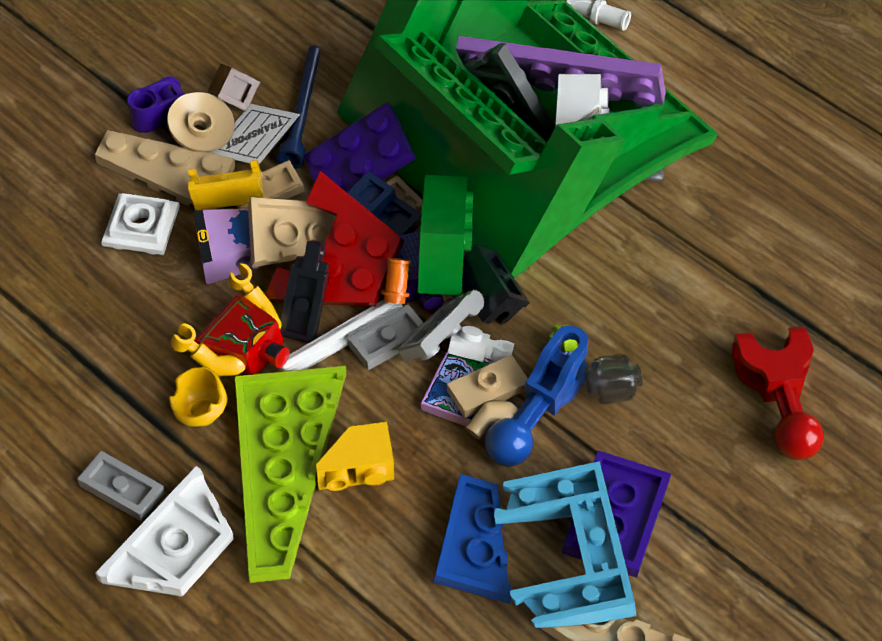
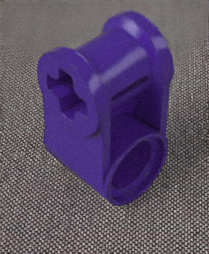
M173 76L164 77L158 82L136 89L129 94L127 99L131 127L135 131L148 133L167 124L171 105L179 97L185 95L180 89L181 84L177 78Z

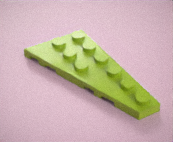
M346 366L235 376L250 583L290 579L317 482L316 464L324 456L347 374Z

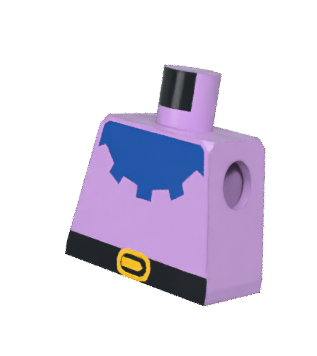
M248 209L193 211L206 284L227 279L230 272L234 276L240 275L241 273L238 269L240 264H246L252 271L259 268H251Z

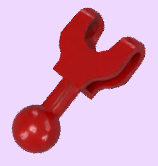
M803 326L788 328L789 335L785 340L784 349L778 351L767 350L760 346L753 333L735 334L732 345V358L738 379L745 385L756 389L761 394L764 403L777 402L782 418L775 429V442L778 449L790 459L805 460L811 458L820 450L824 440V432L820 422L814 416L803 412L799 400L814 352L813 344L806 328Z

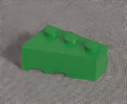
M425 175L420 228L418 293L461 296L464 251H471L474 191H467V177Z

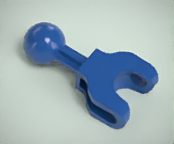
M568 325L556 331L542 350L532 374L525 382V402L513 418L500 419L489 427L485 435V449L488 456L495 463L506 467L523 463L529 457L533 448L531 430L544 412L547 411L555 416L563 405L568 404L576 396L588 376V364L584 358L588 352V336L582 329ZM569 339L576 340L579 344L573 353L562 352L560 348L561 344Z

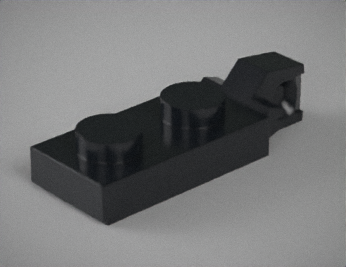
M313 239L307 241L304 257L297 256L295 264L291 266L281 315L282 326L280 331L282 337L306 343L312 342L317 337L330 273L328 272L330 263L323 262L326 249L325 242Z

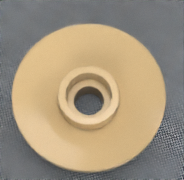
M203 92L188 93L179 97L171 105L167 117L168 129L172 137L181 146L195 152H213L224 147L231 139L235 127L234 117L230 108L216 96ZM194 126H202L205 130H199Z

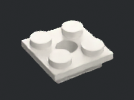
M125 193L118 194L102 239V246L113 247L118 250L126 249L146 252L152 255H164L180 207L179 202ZM139 218L148 219L144 223H133Z

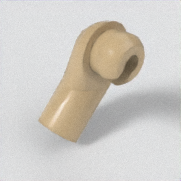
M508 401L486 402L465 429L473 437L480 440L493 423L500 419L513 418L518 408Z

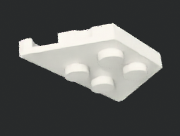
M196 466L95 573L99 582L183 596L234 538L226 518L219 509L217 500L213 493L210 492L204 480L201 469Z

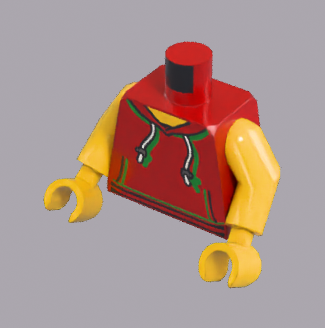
M240 264L238 268L245 277V280H238L232 272H230L228 277L230 287L234 290H243L246 295L237 294L196 339L194 328L185 323L179 326L178 333L187 340L181 339L176 334L171 339V346L175 351L185 352L188 350L191 352L190 357L202 367L215 371L218 376L258 374L267 363L281 368L289 358V349L283 346L284 340L280 331L282 326L281 320L274 306L259 286L254 288L250 283L252 270L246 264Z

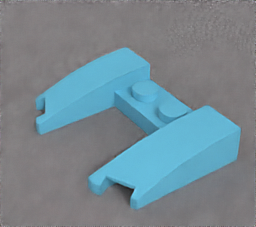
M600 461L505 481L503 483V490L511 493L506 510L495 509L494 518L496 524L572 517L586 574L510 590L511 599L515 605L524 602L536 616L531 620L532 625L535 628L575 626L636 616L635 600Z

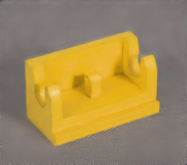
M258 160L250 161L252 170L198 177L196 169H188L191 180L188 182V191L195 211L248 204L251 197L264 198L262 171L260 170Z

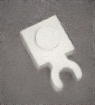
M464 326L452 336L448 353L483 362L484 358L496 362L512 355L514 343L505 340H491L490 335L483 333L480 329L473 326Z

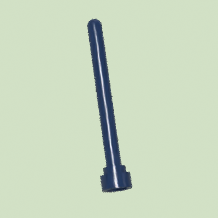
M316 45L309 47L294 110V113L300 114V116L291 125L288 139L280 144L277 154L279 164L290 160L294 169L300 168L303 165L306 153L301 140L321 53L320 48Z

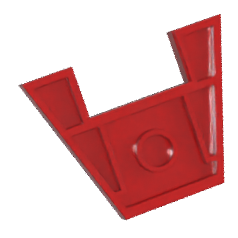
M320 171L306 203L310 207L336 216L325 241L326 249L323 262L330 263L328 271L330 273L323 305L376 307L381 296V290L386 285L387 258H397L404 241L398 234ZM280 267L276 268L265 293L271 303H284L290 271Z

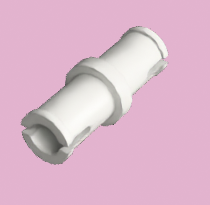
M605 0L566 1L583 17L590 19V22L596 25L603 23L624 31L631 19L630 11L607 5Z

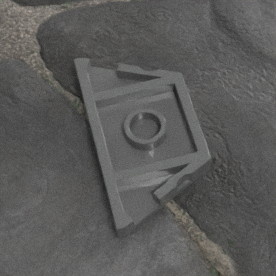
M500 43L469 59L464 67L531 129L541 133L544 141L548 142L555 126L540 103V97L533 91L526 79L525 72L518 66L507 45Z

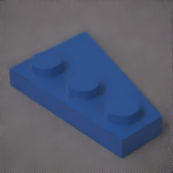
M460 474L433 582L509 604L511 601V584H508L506 569L508 565L507 553L504 550L501 531L503 524H496L494 518L495 509H501L497 484Z

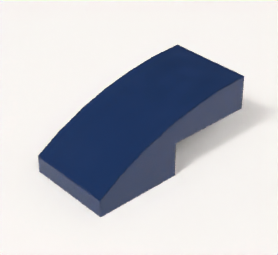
M369 171L347 192L399 236L412 233L421 225L422 213L398 198L395 188Z

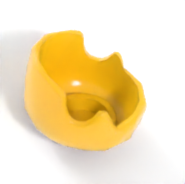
M195 367L183 372L175 379L176 392L174 396L169 397L173 414L180 423L189 427L208 426L225 410L227 394L215 371L207 367Z

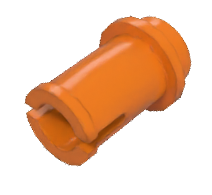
M387 258L385 289L381 290V294L384 295V302L405 304L406 297L410 295L406 290L411 260Z

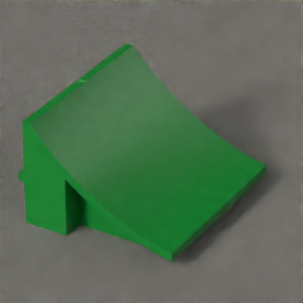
M387 0L337 110V113L349 125H352L388 102L395 109L416 157L415 160L396 172L422 195L425 175L467 177V191H474L471 246L474 247L477 244L497 251L514 278L523 273L556 243L611 201L673 162L712 145L718 135L713 128L666 88L663 105L642 106L632 100L625 99L608 101L609 113L593 115L590 120L556 125L558 90L554 89L552 92L538 90L535 86H531L533 91L540 97V103L555 126L551 137L546 142L541 133L531 129L463 66L456 50L459 36L633 60L565 0Z

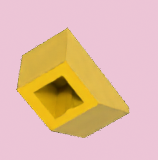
M387 422L348 427L316 464L318 490L329 489L331 491H339L348 486L362 484L375 486L394 480V459Z

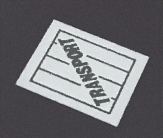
M250 104L247 111H244L236 120L234 132L229 142L224 147L209 153L234 158V160L246 163L258 160L260 164L300 114Z

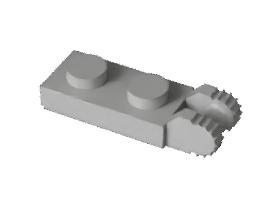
M472 290L465 293L466 295L461 294V296L454 295L451 297L452 299H449L398 348V352L404 361L417 358L427 360L434 356L440 350L439 344L444 339L456 334L461 329L460 323L467 316H476L484 307L483 294L480 291Z

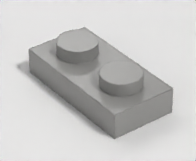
M407 304L349 336L348 346L365 368L370 370L399 354L398 348L424 322Z
M103 451L99 452L78 477L81 488L141 522L165 494L163 485Z

